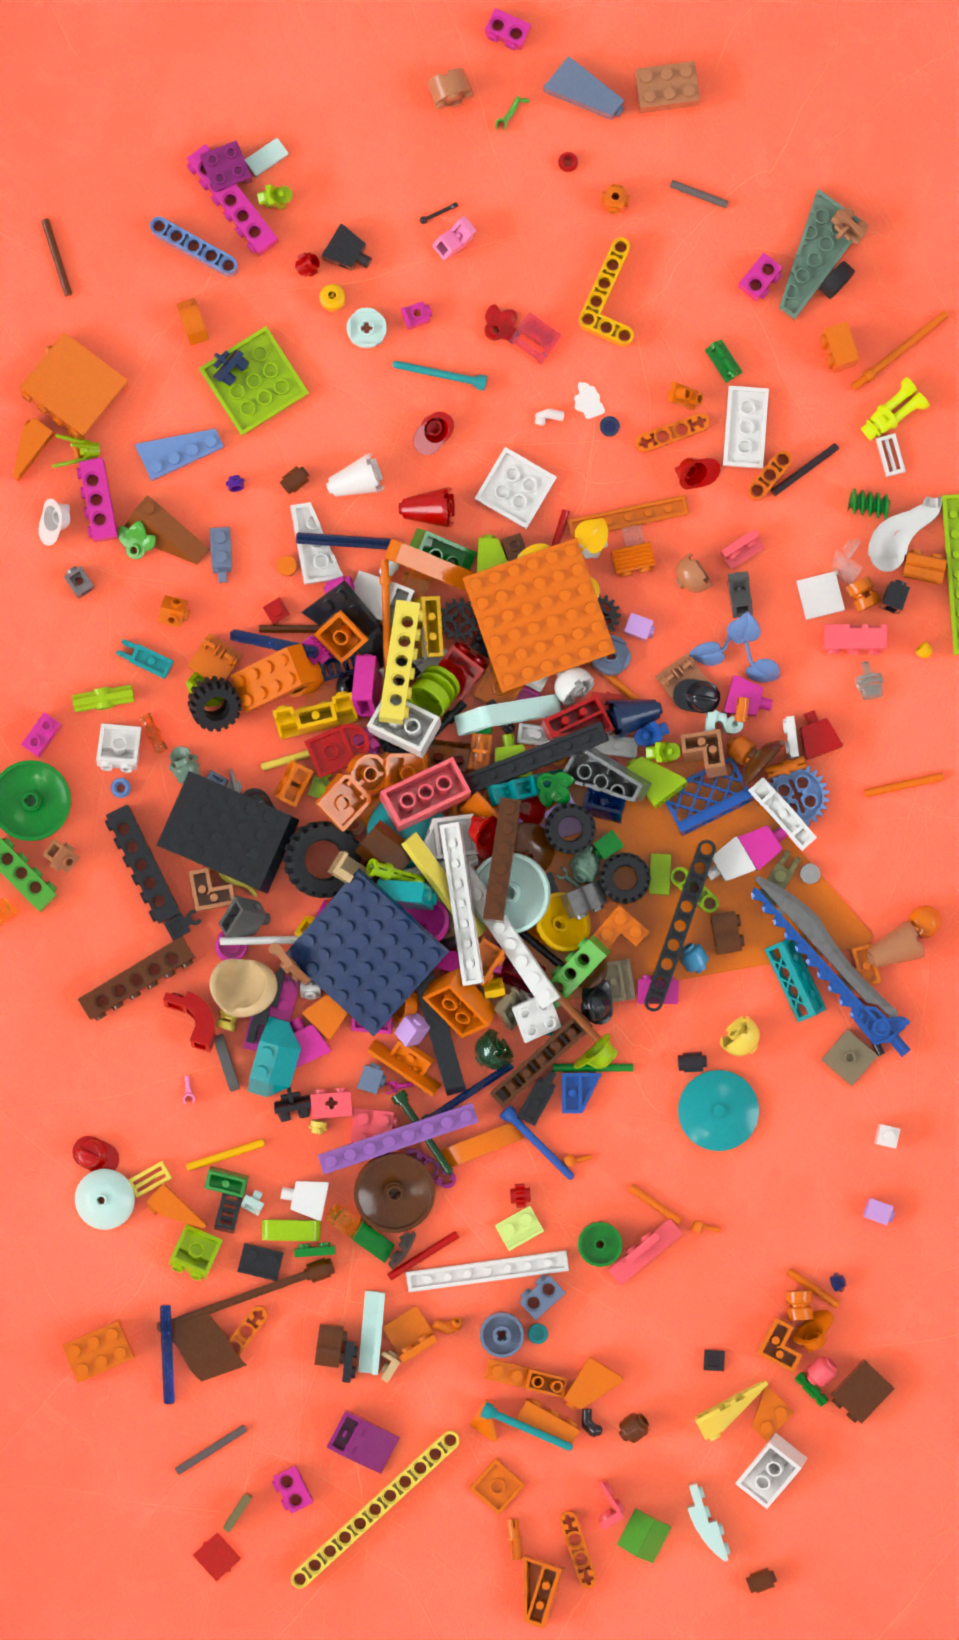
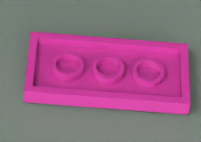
M284 975L279 1007L270 1005L269 1016L290 1023L300 980L296 982L292 976ZM250 1016L242 1048L257 1051L266 1025H258L255 1044L246 1042L253 1016Z

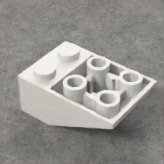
M359 570L354 582V592L377 620L382 623L381 585H379V577ZM391 581L389 587L392 627L396 600L412 602L415 590Z

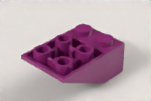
M346 1409L327 1444V1448L381 1474L400 1437Z

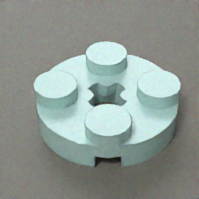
M358 309L348 319V337L354 345L360 348H374L380 345L386 336V321L375 309ZM365 323H369V327H372L369 333L361 330Z

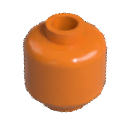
M743 735L737 738L733 737L727 744V754L739 765H744L749 761L747 755L756 748V744Z

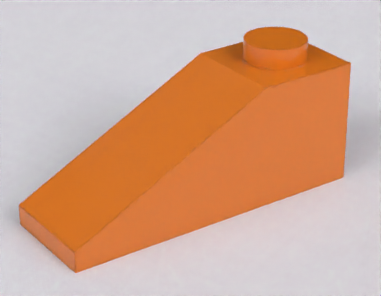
M34 417L32 420L28 419L22 427L23 432L21 433L13 474L14 479L18 482L55 435L52 430Z
M165 1183L146 1201L149 1204L147 1208L154 1215L159 1213L161 1216L203 1229L208 1226Z

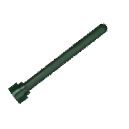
M404 1089L391 1097L395 1105L397 1104L399 1107H402L411 1122L420 1120L407 1102L409 1101L407 1098L408 1094ZM432 1138L425 1140L424 1142L445 1173L451 1175L453 1169Z

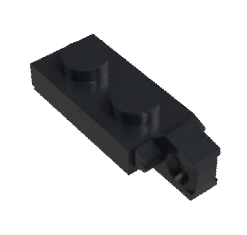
M549 1070L545 1079L540 1077L536 1081L517 1117L534 1126L536 1125L554 1092L556 1085L552 1084L556 1073Z

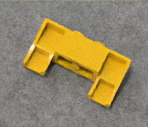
M338 692L336 696L332 697L333 701L331 702L323 701L318 703V705L302 706L297 710H293V707H288V705L277 707V710H273V715L280 740L359 722L351 700L352 692Z

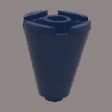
M611 699L605 702V705H608V710L605 711L615 729L614 733L616 736H613V738L616 740L660 719V714L663 713L661 703H657L655 699Z

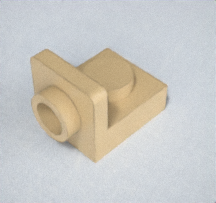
M390 1349L388 1352L383 1350L381 1354L391 1361L390 1364L386 1362L380 1371L383 1374L381 1379L387 1383L401 1362L398 1359L399 1355Z

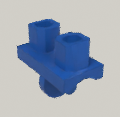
M653 721L635 732L634 741L639 746L651 747L655 745V742L663 740L662 737L668 735L670 731L666 722L657 725L656 721Z

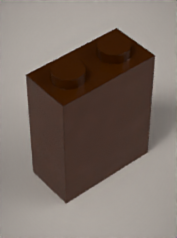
M863 1359L830 1395L834 1397L831 1401L839 1409L844 1407L848 1411L846 1415L854 1423L858 1420L862 1424L895 1388Z

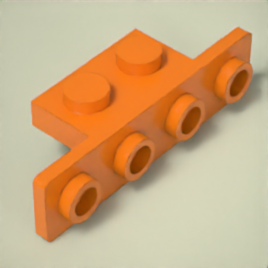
M399 1039L391 1050L379 1041L374 1040L368 1048L367 1052L375 1059H378L391 1070L405 1077L406 1080L421 1088L425 1093L434 1096L440 1088L441 1083L426 1074L434 1059L414 1045L405 1047Z

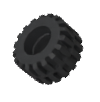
M212 676L210 680L206 677L202 683L199 680L197 682L198 686H193L191 688L192 693L188 695V707L195 722L204 730L207 727L208 731L213 732V729L219 732L223 727L226 730L229 728L228 725L230 723L234 725L236 723L235 718L240 716L238 711H241L242 706L240 704V697L229 681L226 682L225 678L222 677L218 680L217 676ZM214 697L225 699L223 705L218 710L207 711L204 709L206 703Z
M562 804L555 807L545 820L544 832L546 839L554 849L561 853H580L588 848L595 838V820L586 808L578 804ZM566 817H575L582 825L581 835L572 841L563 839L558 832L560 821Z
M623 852L613 855L605 862L600 872V885L603 892L609 899L617 903L627 904L639 900L650 886L651 876L649 867L638 855ZM622 866L631 867L637 874V882L629 890L619 889L613 881L614 872Z

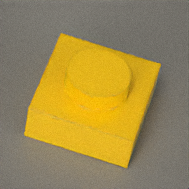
M502 977L492 979L483 986L486 999L506 995Z

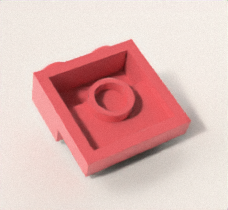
M354 1108L350 1143L397 1128L398 1116H394L392 1111Z

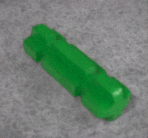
M800 1372L795 1377V1381L802 1385V1388L812 1399L815 1398V1402L820 1407L828 1402L825 1394L820 1393L821 1390L807 1379V1375L804 1372Z

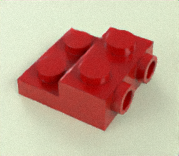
M456 642L437 666L447 669L456 677L460 685V693L456 697L462 700L488 666L485 665L486 660L480 655L474 656L469 652V646L463 642L460 644Z

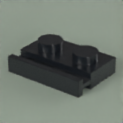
M244 1243L237 1272L277 1281L284 1252Z

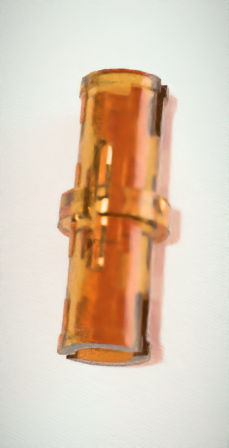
M151 713L139 717L147 733L145 736L147 739H150L155 753L160 754L166 751L168 747Z

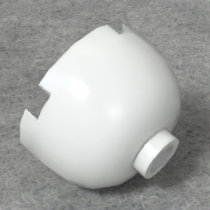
M573 667L557 674L558 678L555 681L554 690L562 704L570 706L576 703L574 699L579 696L583 698L594 686V678L585 669Z

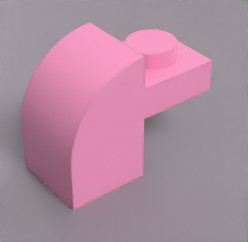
M463 216L450 230L440 235L432 247L445 261L464 248L473 239L472 236L477 230Z

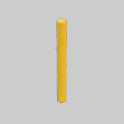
M259 1139L186 1163L188 1171L264 1147L265 1143L263 1139Z

